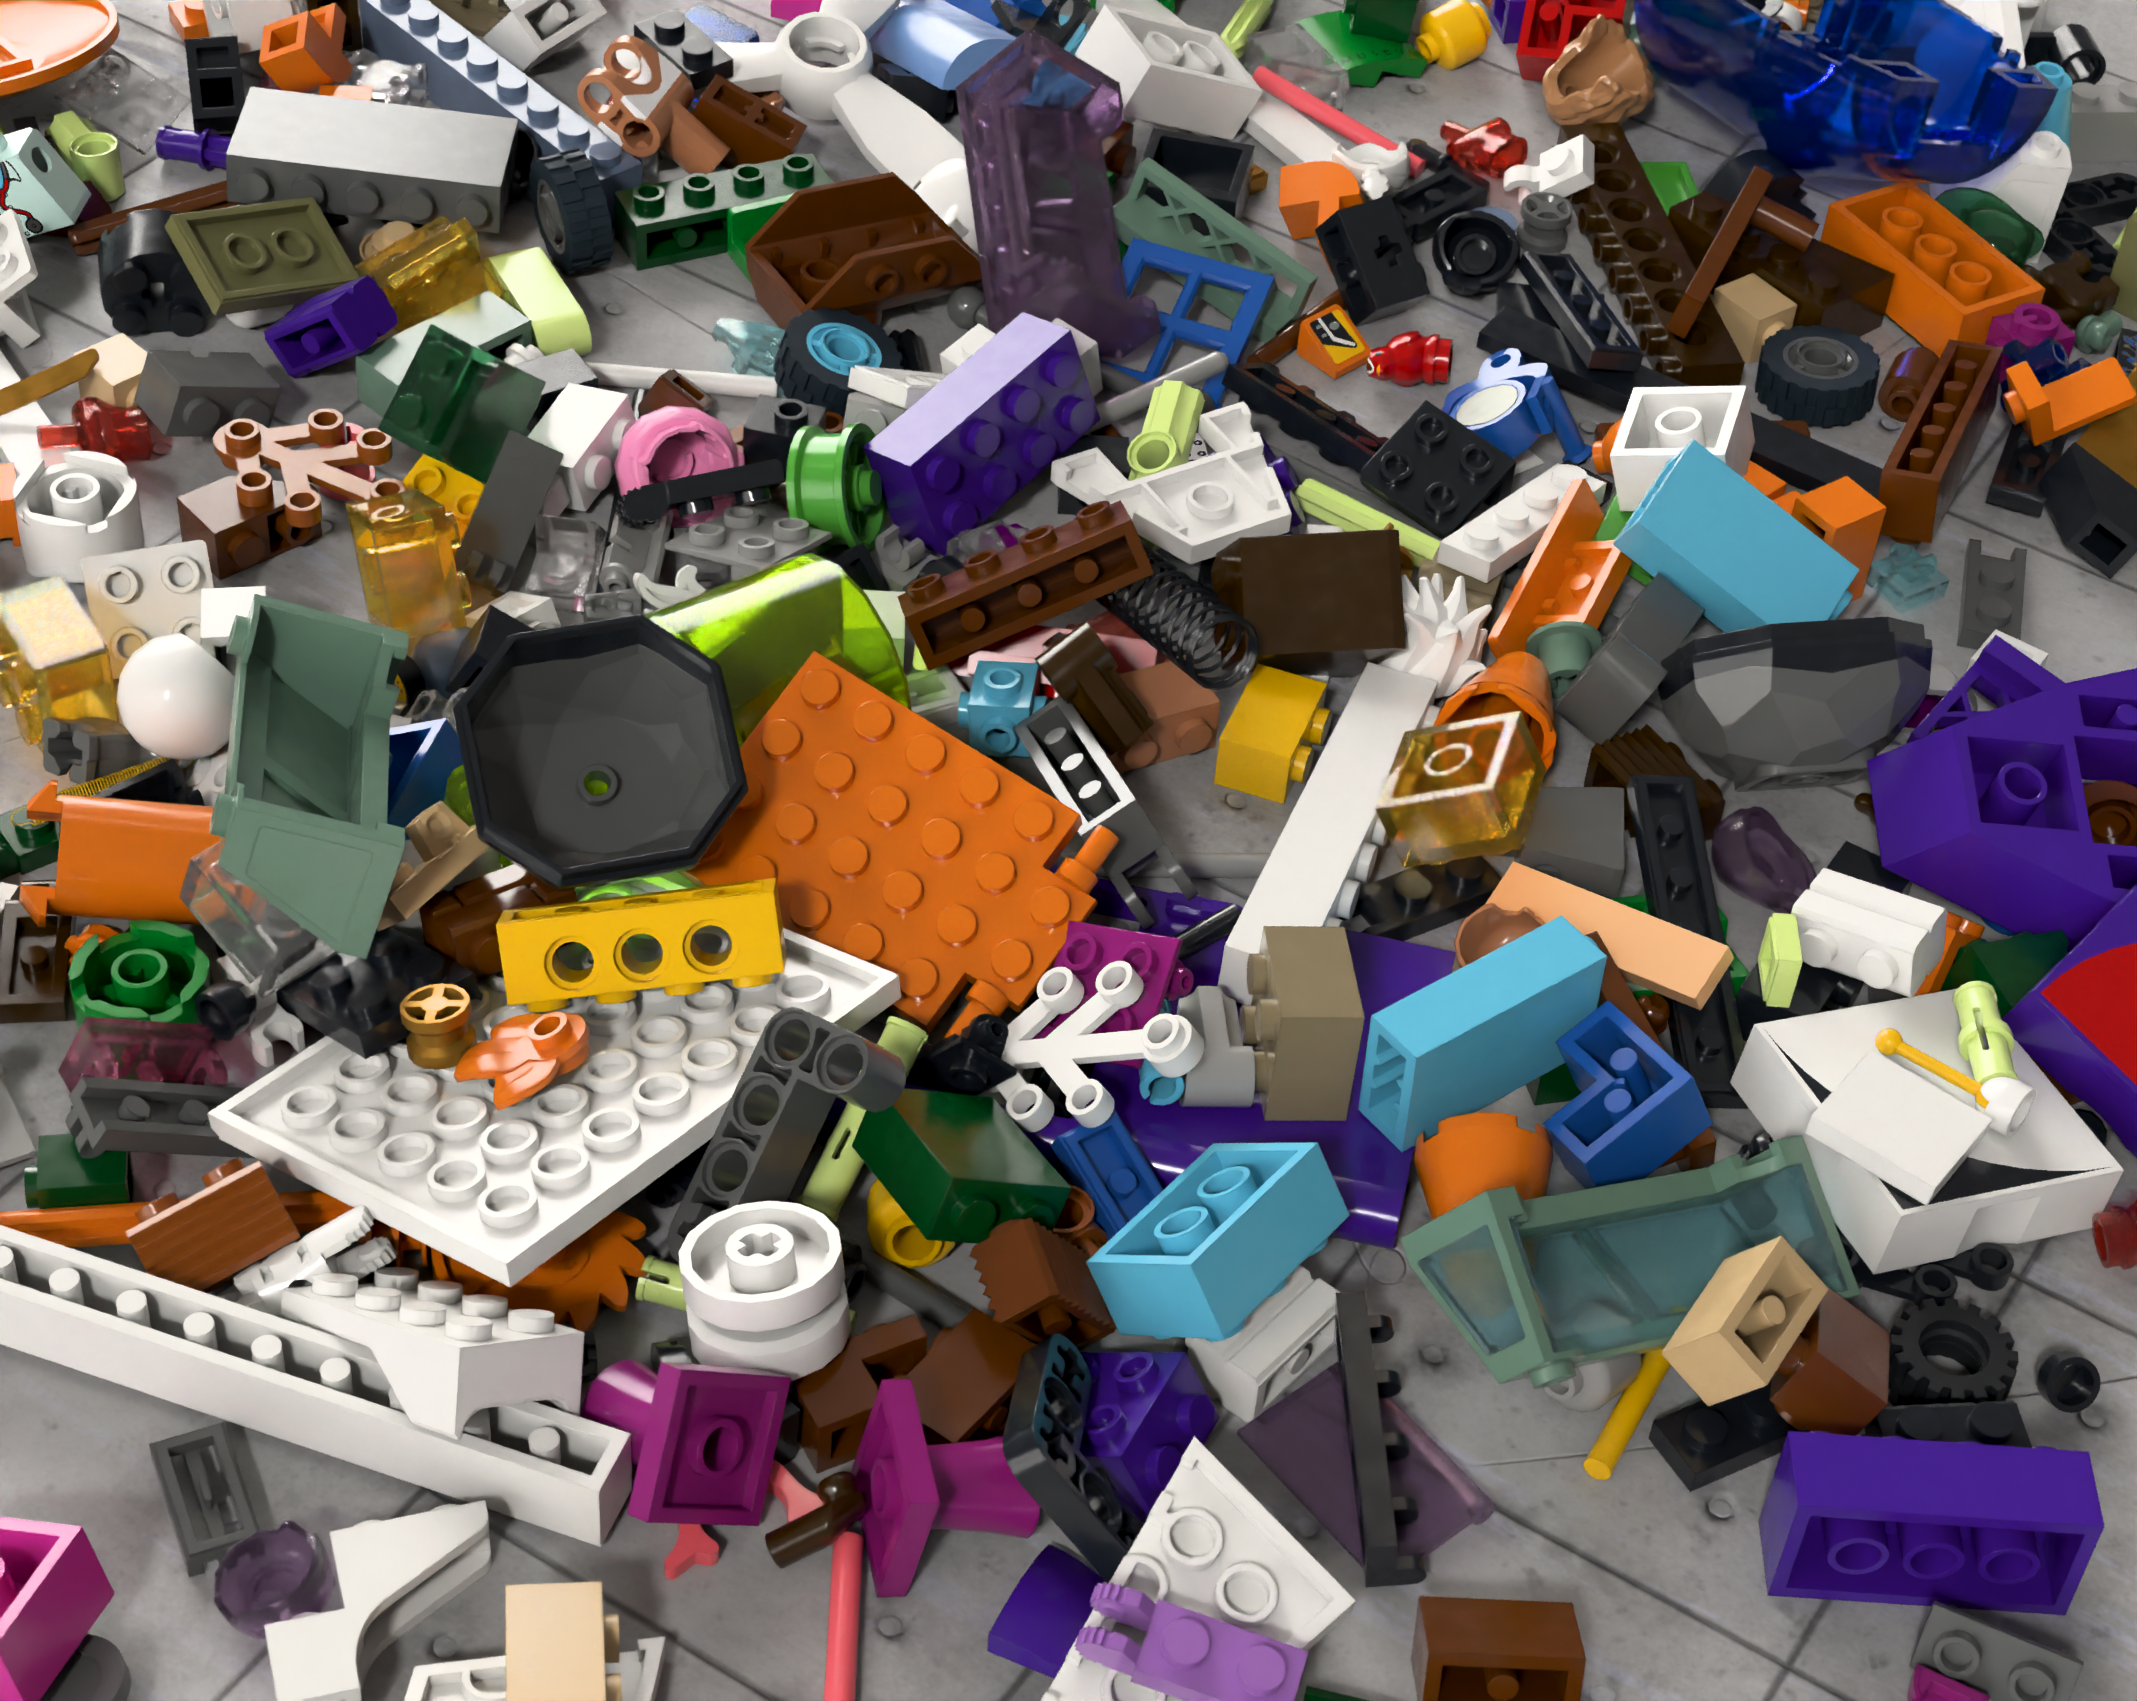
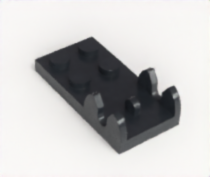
M225 913L215 918L212 922L213 938L219 958L241 949L263 974L306 944L311 933L287 915L251 932L245 937H242L230 913ZM391 926L379 932L376 930L366 959L341 954L334 949L327 953L316 952L273 984L276 988L277 1003L285 1011L365 1059L409 1036L411 1031L407 1030L402 1024L400 1003L405 996L414 990L427 985L442 983L463 988L469 994L470 1001L480 996L474 972Z

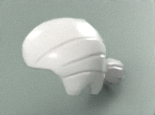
M1400 142L1397 150L1388 151L1373 143H1365L1355 146L1350 150H1342L1341 144L1336 143L1330 162L1338 163L1354 174L1366 202L1389 195L1393 198L1402 190L1409 178L1410 157L1404 142Z

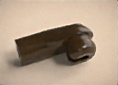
M841 1471L824 1478L817 1487V1494L823 1502V1506L765 1535L768 1551L778 1567L785 1568L828 1547L864 1515L867 1505L866 1492L859 1491L857 1479L852 1473Z

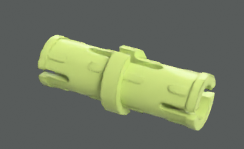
M1972 981L1961 985L1953 995V1003L1958 1012L1961 1025L1958 1046L1964 1060L1970 1061L1974 1080L1980 1084H1984V1082L1992 1078L2003 1076L2018 1080L2011 1057L2014 1049V1037L2011 1028L2001 1019L1995 989L1992 985L1983 981ZM1985 1034L1989 1043L1988 1050H1986L1983 1035Z

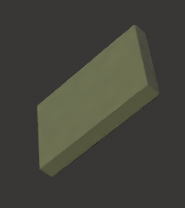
M313 196L172 214L165 225L168 235L214 316L298 304L360 278Z

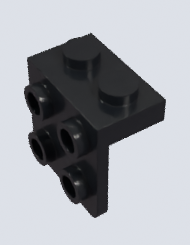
M1425 400L1363 466L1360 473V482L1365 488L1438 538L1445 539L1457 531L1482 503L1493 507L1511 495L1516 460Z

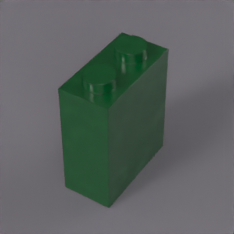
M904 1088L896 1103L888 1109L879 1112H865L852 1143L854 1150L927 1240L979 1244L989 1238V1233L996 1226L1009 1220L1032 1218L1033 1222H1039L1040 1226H1045L1046 1230L1053 1232L1071 1191L1068 1183L993 1097Z

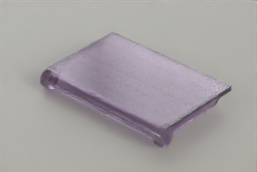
M1336 1362L1237 1430V1435L1363 1568L1338 1362ZM1379 1398L1383 1433L1400 1432L1407 1435L1410 1453L1406 1458L1387 1461L1392 1497L1408 1496L1414 1498L1417 1501L1419 1515L1418 1519L1411 1524L1395 1525L1398 1556L1413 1555L1425 1558L1470 1524L1479 1525L1485 1522L1493 1514L1496 1503L1392 1398Z

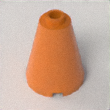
M1520 651L1510 652L1501 656L1489 665L1487 669L1480 672L1454 692L1442 705L1434 722L1437 745L1436 755L1440 765L1456 783L1476 794L1490 796L1491 791H1511L1510 795L1520 794L1542 780L1554 759L1557 737L1549 672L1544 663L1536 656Z
M1475 1112L1449 1117L1437 1122L1438 1134L1425 1141L1423 1132L1416 1138L1414 1164L1431 1220L1440 1217L1487 1190L1515 1186L1516 1192L1520 1193L1522 1200L1546 1196L1553 1162V1141L1546 1129L1535 1123V1134L1518 1128L1516 1115ZM1537 1242L1517 1245L1529 1282ZM1496 1250L1444 1259L1456 1301L1460 1305L1471 1309L1474 1315L1482 1318H1499L1513 1311L1515 1304Z

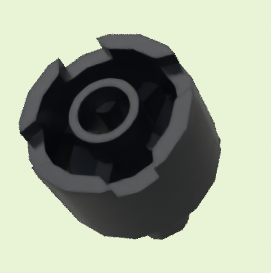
M157 208L133 211L127 214L128 222L115 227L111 233L108 229L102 233L97 250L101 298L105 312L112 319L113 328L120 333L123 332L126 336L172 331L181 337H191L203 328V320L211 312L209 305L165 229L170 215L180 214L178 212Z

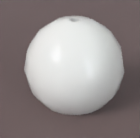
M181 633L153 638L131 655L119 676L116 701L123 725L141 746L159 757L190 761L213 755L229 743L235 676L206 650Z

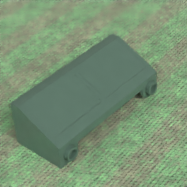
M254 594L248 616L236 615L234 618L226 651L228 654L236 655L237 662L225 791L217 796L209 827V834L220 836L218 865L338 953L366 959L405 849V828L387 824L390 718L399 695V686L393 684L401 661L405 660L408 652L409 633Z

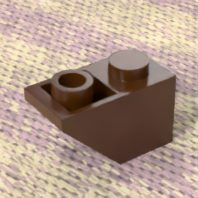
M226 476L176 497L182 542L203 540L206 543L211 572L219 580L322 537L321 521L307 528L295 527L287 522L284 504L286 491L283 481L272 480L273 499L261 507H248L238 501L236 476ZM310 484L311 490L318 493V489Z

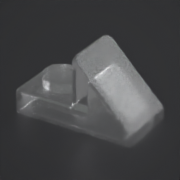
M537 515L535 519L537 553L525 587V593L551 598L556 612L583 615L584 596L591 594L603 555L607 531L594 521Z

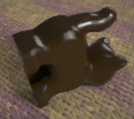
M2080 250L2073 252L2069 260L2050 264L2042 270H2037L2030 265L2018 266L2045 288L2041 304L2056 311L2060 316V320L2069 329L2073 330L2076 329L2080 320L2085 316H2098L2104 311L2110 310V307L2115 305L2120 291L2119 286L2108 276L2102 277L2097 283H2090L2081 278L2084 273L2091 271L2092 263Z

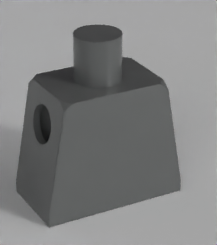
M1529 787L1523 791L1517 820L1483 816L1478 852L1481 854L1513 857L1514 862L1605 898H1618L1625 870L1624 788Z

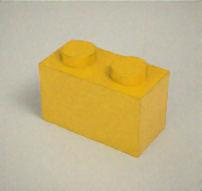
M1257 664L1219 738L1214 784L1284 804L1294 782L1303 784L1307 779L1314 755V748H1311L1313 743L1322 746L1326 739L1332 718V711L1323 708L1327 683Z

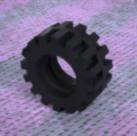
M1933 1298L1922 1300L1919 1309L1911 1304L1903 1310L1901 1318H1896L1890 1331L1888 1389H1890L1888 1401L1892 1406L1970 1402L1977 1405L1986 1401H2006L2019 1362L2018 1351H2012L2015 1341L2010 1332L2000 1334L2001 1322L1993 1315L1986 1320L1980 1317L1979 1314L1982 1308L1970 1303L1967 1310L1958 1308L1957 1299L1945 1298L1942 1306H1937ZM1925 1356H1943L1953 1359L1966 1367L1972 1375L1956 1376L1943 1372L1930 1364Z

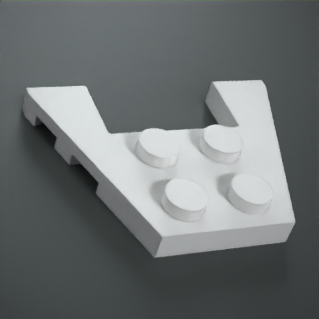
M1244 401L1200 415L1198 434L1217 454L1145 477L1128 481L1097 447L1052 461L1050 480L1056 486L1088 505L1099 501H1109L1110 504L1121 500L1140 536L1189 565L1215 557L1216 553L1240 537L1276 536L1287 533L1290 530L1291 510L1273 467H1268L1263 456L1264 444L1259 432H1253L1250 424L1251 412Z

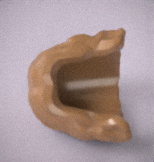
M1598 14L1596 18L1590 20L1581 35L1564 48L1559 59L1547 69L1542 84V93L1546 100L1545 107L1550 116L1560 125L1614 122L1622 125L1630 116L1643 112L1647 103L1654 98L1653 74L1648 69L1649 62L1639 52L1638 45L1633 40L1627 38L1622 24H1617L1613 19L1606 20L1604 15Z

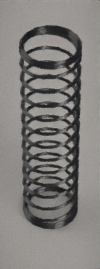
M1141 540L1153 572L1154 569L1160 567V573L1153 578L1152 575L1146 577L1145 582L1131 595V589L1136 582L1095 600L1203 688L1216 691L1231 688L1246 677L1257 659L1259 637L1254 626ZM1171 576V581L1162 587L1165 577ZM1159 580L1155 591L1147 600L1141 603L1142 597L1148 588ZM1181 584V591L1172 596L1175 586ZM1126 589L1124 598L1118 599V593ZM1169 589L1165 600L1157 609L1152 611L1153 605L1159 596ZM1192 593V599L1182 606L1186 594ZM1137 597L1135 606L1128 607V601ZM1180 597L1176 608L1168 617L1163 619L1169 606ZM1203 602V608L1193 615L1197 603ZM1148 605L1146 614L1139 616V609ZM1190 607L1187 616L1178 626L1174 627L1182 612ZM1214 611V616L1205 621L1208 612ZM1134 612V617L1130 616L1129 613ZM1159 613L1157 622L1150 624V618ZM1201 616L1198 625L1186 635L1194 620ZM1144 620L1145 625H1141L1139 621ZM1170 621L1168 631L1161 633V626ZM1231 621L1235 622L1237 627L1236 641L1227 656L1211 667L1196 669L1194 664L1202 663L1214 656L1224 645L1230 632ZM1225 622V631L1215 648L1206 655L1194 659V652L1203 647L1213 636L1218 623ZM1243 625L1248 634V648L1242 661L1233 670L1222 676L1212 678L1199 676L1198 674L1210 673L1225 665L1236 653L1242 639ZM1150 629H1155V634L1151 633ZM1182 629L1179 640L1172 641L1171 635ZM1210 629L1209 633L1205 636V638L1200 643H1198V641L1205 634V632ZM1166 637V642H1162L1161 638ZM1190 639L1187 649L1183 650V643ZM1177 646V651H1173L1172 647Z

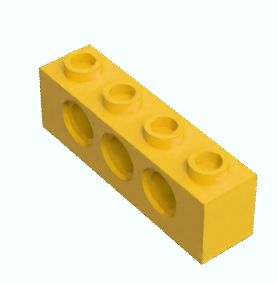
M776 878L504 910L496 923L508 1006L526 1004L527 1011L529 1012L558 1010L568 1006V998L595 995L596 1003L599 1004L621 1003L636 998V990L660 987L664 988L665 995H688L704 990L705 982L732 979L734 987L761 986L771 983L774 980L773 974L784 973L787 960ZM704 926H718L728 933L732 945L722 953L710 954L698 947L694 939V933ZM635 934L651 935L660 943L663 954L657 960L651 962L638 961L629 954L625 941ZM567 942L581 943L592 953L594 964L584 970L570 969L560 961L557 948Z

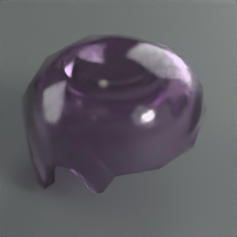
M292 1520L285 1521L277 1530L269 1529L255 1532L230 1547L215 1572L214 1603L233 1628L255 1639H266L264 1625L290 1620L300 1613H320L331 1597L334 1580L329 1554L317 1533L310 1534Z

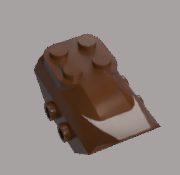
M894 172L799 189L745 244L747 269L756 294L755 297L782 332H785L786 327L789 326L790 320L794 316L799 317L803 311L809 309L812 311L819 310V308L843 309L851 314L861 315L877 326L881 324L883 310L952 294L957 288L964 286L982 289L999 285L993 279L995 274L952 227H949Z

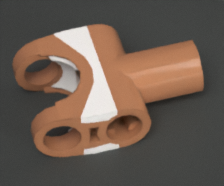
M626 35L612 41L604 53L606 69L591 70L583 77L577 87V98L583 111L607 136L632 156L649 157L660 148L689 175L694 173L707 174L711 173L730 150L723 141L688 111L694 100V88L687 76L666 57L638 37ZM626 49L635 53L640 61V69L630 70L623 67L618 62L616 51ZM597 82L606 86L612 94L613 104L604 105L597 102L590 93V84Z

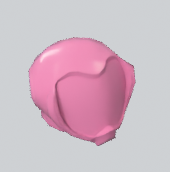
M665 406L641 416L622 437L614 468L619 493L622 497L624 494L627 495L628 490L633 491L635 487L639 490L641 486L743 466L745 465V455L742 450L736 447L725 423L694 407ZM731 497L713 501L714 511L691 517L680 518L678 508L671 509L674 514L670 528H689L695 524L707 523L723 515L725 509L733 507L736 504V498Z

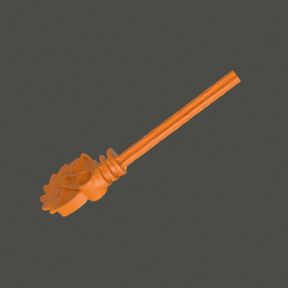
M320 1190L278 1193L299 1232L314 1231L353 1209V1207ZM152 1201L0 1212V1225L68 1248L132 1244L125 1231L140 1224L135 1212ZM618 1211L610 1213L511 1288L377 1219L373 1220L374 1225L370 1227L371 1230L366 1232L365 1236L359 1238V1245H363L367 1240L370 1241L374 1237H387L398 1253L396 1255L397 1258L394 1259L395 1267L403 1266L405 1250L419 1249L423 1267H429L432 1254L434 1280L460 1283L463 1285L464 1295L487 1294L505 1297L508 1299V1308L512 1310L541 1309L553 1312L555 1314L554 1323L564 1325L566 1321H569L572 1328L579 1331H591L598 1318L601 1303L617 1312L626 1311L629 1293L624 1275L634 1277L647 1275V1272L641 1270L645 1261L644 1255L637 1247L630 1243L646 1235V1226L637 1218Z

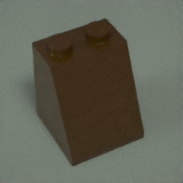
M1386 529L1240 537L1216 553L1211 570V583L1214 591L1218 592V599L1251 623L1259 637V653L1250 672H1254L1257 664H1262L1300 675L1354 677L1364 671L1368 662L1378 664L1406 649L1399 530ZM1232 621L1227 639L1218 650L1221 651V661L1231 651L1236 641L1237 627L1235 622ZM1225 622L1218 623L1214 632L1215 646L1223 636ZM1243 625L1240 644L1236 653L1222 666L1224 671L1233 670L1242 661L1246 653L1248 634Z

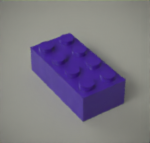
M1022 312L863 448L872 470H877L880 475L882 496L893 524L899 526V536L909 541H913L918 537L923 540L925 548L945 556L1051 464L1052 461L1059 457L1063 451L1067 450L1098 423L1101 418L1071 330Z
M1788 1431L1758 1521L1768 1596L1931 1607L1934 1601H1937L1947 1606L1952 1603L1961 1609L2066 1615L2104 1529L2090 1454L2087 1451L2057 1450L2049 1446L2028 1448L1984 1445L1974 1441L1954 1443L1910 1440L1900 1436L1881 1438L1836 1435L1825 1431Z

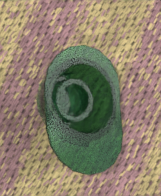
M1957 187L1946 190L1935 198L1943 207L2017 266L2026 265L2028 258L2036 255L2043 247L2044 238L2042 232L2019 215L2005 201L1990 192L1978 188Z

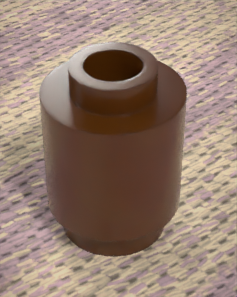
M1913 347L1901 352L1894 358L1878 393V400L1882 410L1892 419L1907 423L1939 360V357L1930 349Z

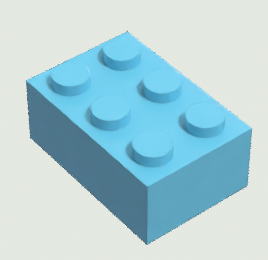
M1318 1142L1213 1143L1100 1248L1086 1264L1120 1335L1153 1336L1159 1340L1172 1337L1204 1338L1209 1342H1218L1237 1334L1244 1327L1245 1319L1266 1298L1282 1290L1287 1284V1277L1307 1257L1322 1250L1328 1243V1236L1350 1215Z

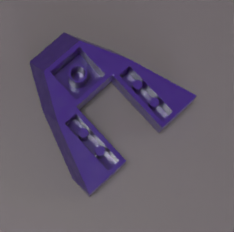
M2137 668L2058 685L1956 723L1867 760L1882 867L2011 932L2018 934L2024 931H2031L2033 934L2063 930L2069 939L2067 948L2069 953L2095 928L2096 923L2137 883V846L2093 843L2082 780H2118L2128 784H2137Z

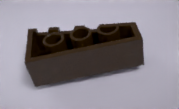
M1707 191L1671 206L1668 213V218L1696 271L1734 204ZM1747 224L1710 294L1714 295V290L1717 287L1754 273L1797 304L1792 328L1799 325H1823L1826 328L1842 329L1843 332L1853 333L1860 337L1882 325L1895 274L1812 238L1806 251L1802 252Z

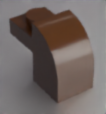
M915 1314L889 1324L881 1323L874 1325L861 1334L848 1338L843 1351L826 1366L793 1381L792 1397L800 1409L797 1439L817 1474L855 1460L882 1379H893L902 1371L909 1373L926 1356L928 1335Z

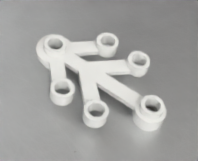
M1114 961L1106 965L1099 972L1095 984L1098 993L1046 1038L1032 1039L1058 1014H1065L1074 1010L1083 999L1084 987L1068 968L1056 967L1046 972L1039 980L1037 985L1039 999L1007 1025L1009 1034L1001 1059L1017 1068L1016 1075L986 1091L991 1093L1000 1092L1007 1101V1115L1021 1130L1029 1133L1039 1131L1052 1119L1054 1104L1037 1085L1027 1084L1021 1074L1024 1069L1043 1067L1067 1096L1066 1108L1082 1126L1094 1128L1109 1119L1114 1110V1099L1099 1081L1088 1079L1077 1064L1146 1058L1162 1076L1169 1078L1179 1077L1191 1071L1199 1063L1204 1052L1203 1038L1186 1018L1168 1013L1153 1017L1141 1030L1091 1034L1116 1011L1136 1002L1143 991V980L1131 965L1125 961ZM1122 981H1124L1119 987H1117V988L1115 989V987H1116L1119 983H1121ZM1095 1099L1090 1106L1085 1108L1091 1100ZM1035 1104L1031 1110L1026 1112L1031 1105Z

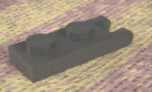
M1969 539L1964 561L1957 646L1978 650L1995 629L2021 640L2027 549L2015 547L2010 560L1981 555V540Z

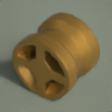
M442 983L427 985L414 990L405 996L400 1003L402 1024L407 1030L411 1031L407 1037V1052L413 1064L424 1069L438 1070L457 1066L466 1051L477 1044L476 1031L467 1022L471 1015L470 997L463 988Z

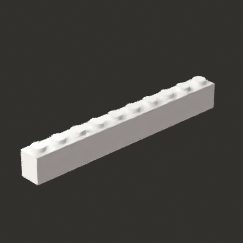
M0 1225V1344L469 1503L485 1500L487 1509L599 1547L602 1546L632 1490L630 1433L533 1401L484 1408L475 1412L466 1422L461 1440H456L410 1422L370 1347Z

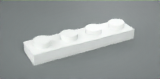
M1557 463L1440 541L1437 562L1488 583L1535 550L1573 479H1586L1599 505L1603 503L1607 483L1588 476L1586 471L1578 466Z

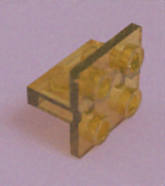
M440 216L354 267L360 277L368 275L374 278L379 288L386 294L390 305L398 315V324L394 326L397 333L488 290L502 300L504 299L503 289L481 262L477 232L465 217L451 224L445 216Z

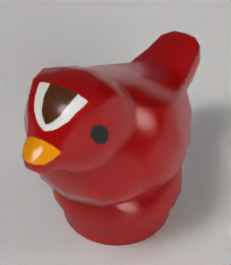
M1407 331L1406 333L1399 334L1393 337L1386 346L1377 347L1370 351L1366 363L1367 374L1369 377L1380 381L1391 380L1393 383L1403 387H1411L1421 381L1429 385H1435L1436 382L1449 383L1453 358V339L1440 338L1439 334L1425 337L1420 335L1418 331Z

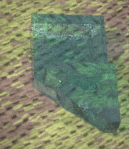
M719 318L711 335L715 342H723L730 349L735 357L731 366L735 373L746 374L748 368L751 367L767 376L776 377V372H773V364L785 330L757 322Z

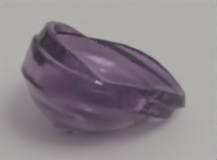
M1762 807L1741 808L1719 822L1714 829L1711 860L1718 880L1732 892L1748 901L1775 913L1790 914L1794 903L1806 889H1810V884L1817 875L1807 856L1782 830L1775 818Z

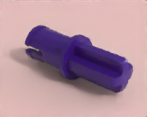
M164 125V128L161 127L156 137V152L161 159L196 163L201 169L206 171L213 170L215 167L226 168V152L232 137L221 136L217 130L212 128L198 132Z

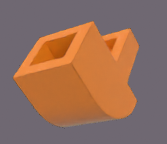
M334 2L318 9L308 10L265 25L263 28L259 64L276 85L284 91L310 94L319 91L320 85H336L345 82L351 76L353 69L352 64L342 53L346 15Z
M1312 161L1282 166L1280 168L1279 210L1293 240L1317 236L1315 229L1336 211L1366 202L1354 174L1338 163ZM1317 237V243H1318V245H1319V247H1320V250H1321V252H1322V254H1323V257H1324V259H1325V261H1326V264H1327V266H1328V268H1329V271H1330V273L1332 274V271H1331V269H1330V267H1329V264H1328V262H1327V259H1326V257H1325V254H1324V252H1323V249H1322L1321 244H1320V242H1319V239H1318V237Z

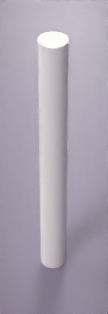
M585 362L598 377V385L651 389L656 380L671 369ZM674 369L705 394L758 398L760 394L772 397L778 396V386L775 377Z

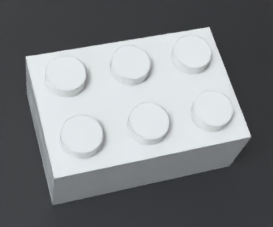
M1104 4L1075 53L1076 57L1088 71V79L1103 91L1111 102L1109 105L1111 110L1116 115L1130 122H1134L1136 119L1153 122L1166 130H1173L1175 127L1191 131L1197 136L1208 138L1215 136L1233 140L1263 93L1216 32Z

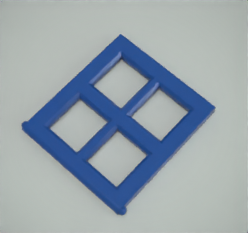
M1133 237L1087 336L1098 342L1099 360L1102 361L1101 359L1118 323L1160 334L1161 337L1144 372L1102 361L1144 383L1160 376L1176 339L1226 354L1229 364H1240L1275 286V277ZM1145 266L1188 277L1171 314L1129 303V299ZM1202 282L1245 293L1229 331L1186 319ZM1227 368L1224 372L1207 379L1203 389H1201L1210 395L1214 402L1215 410L1223 408L1221 404L1228 388L1221 383Z

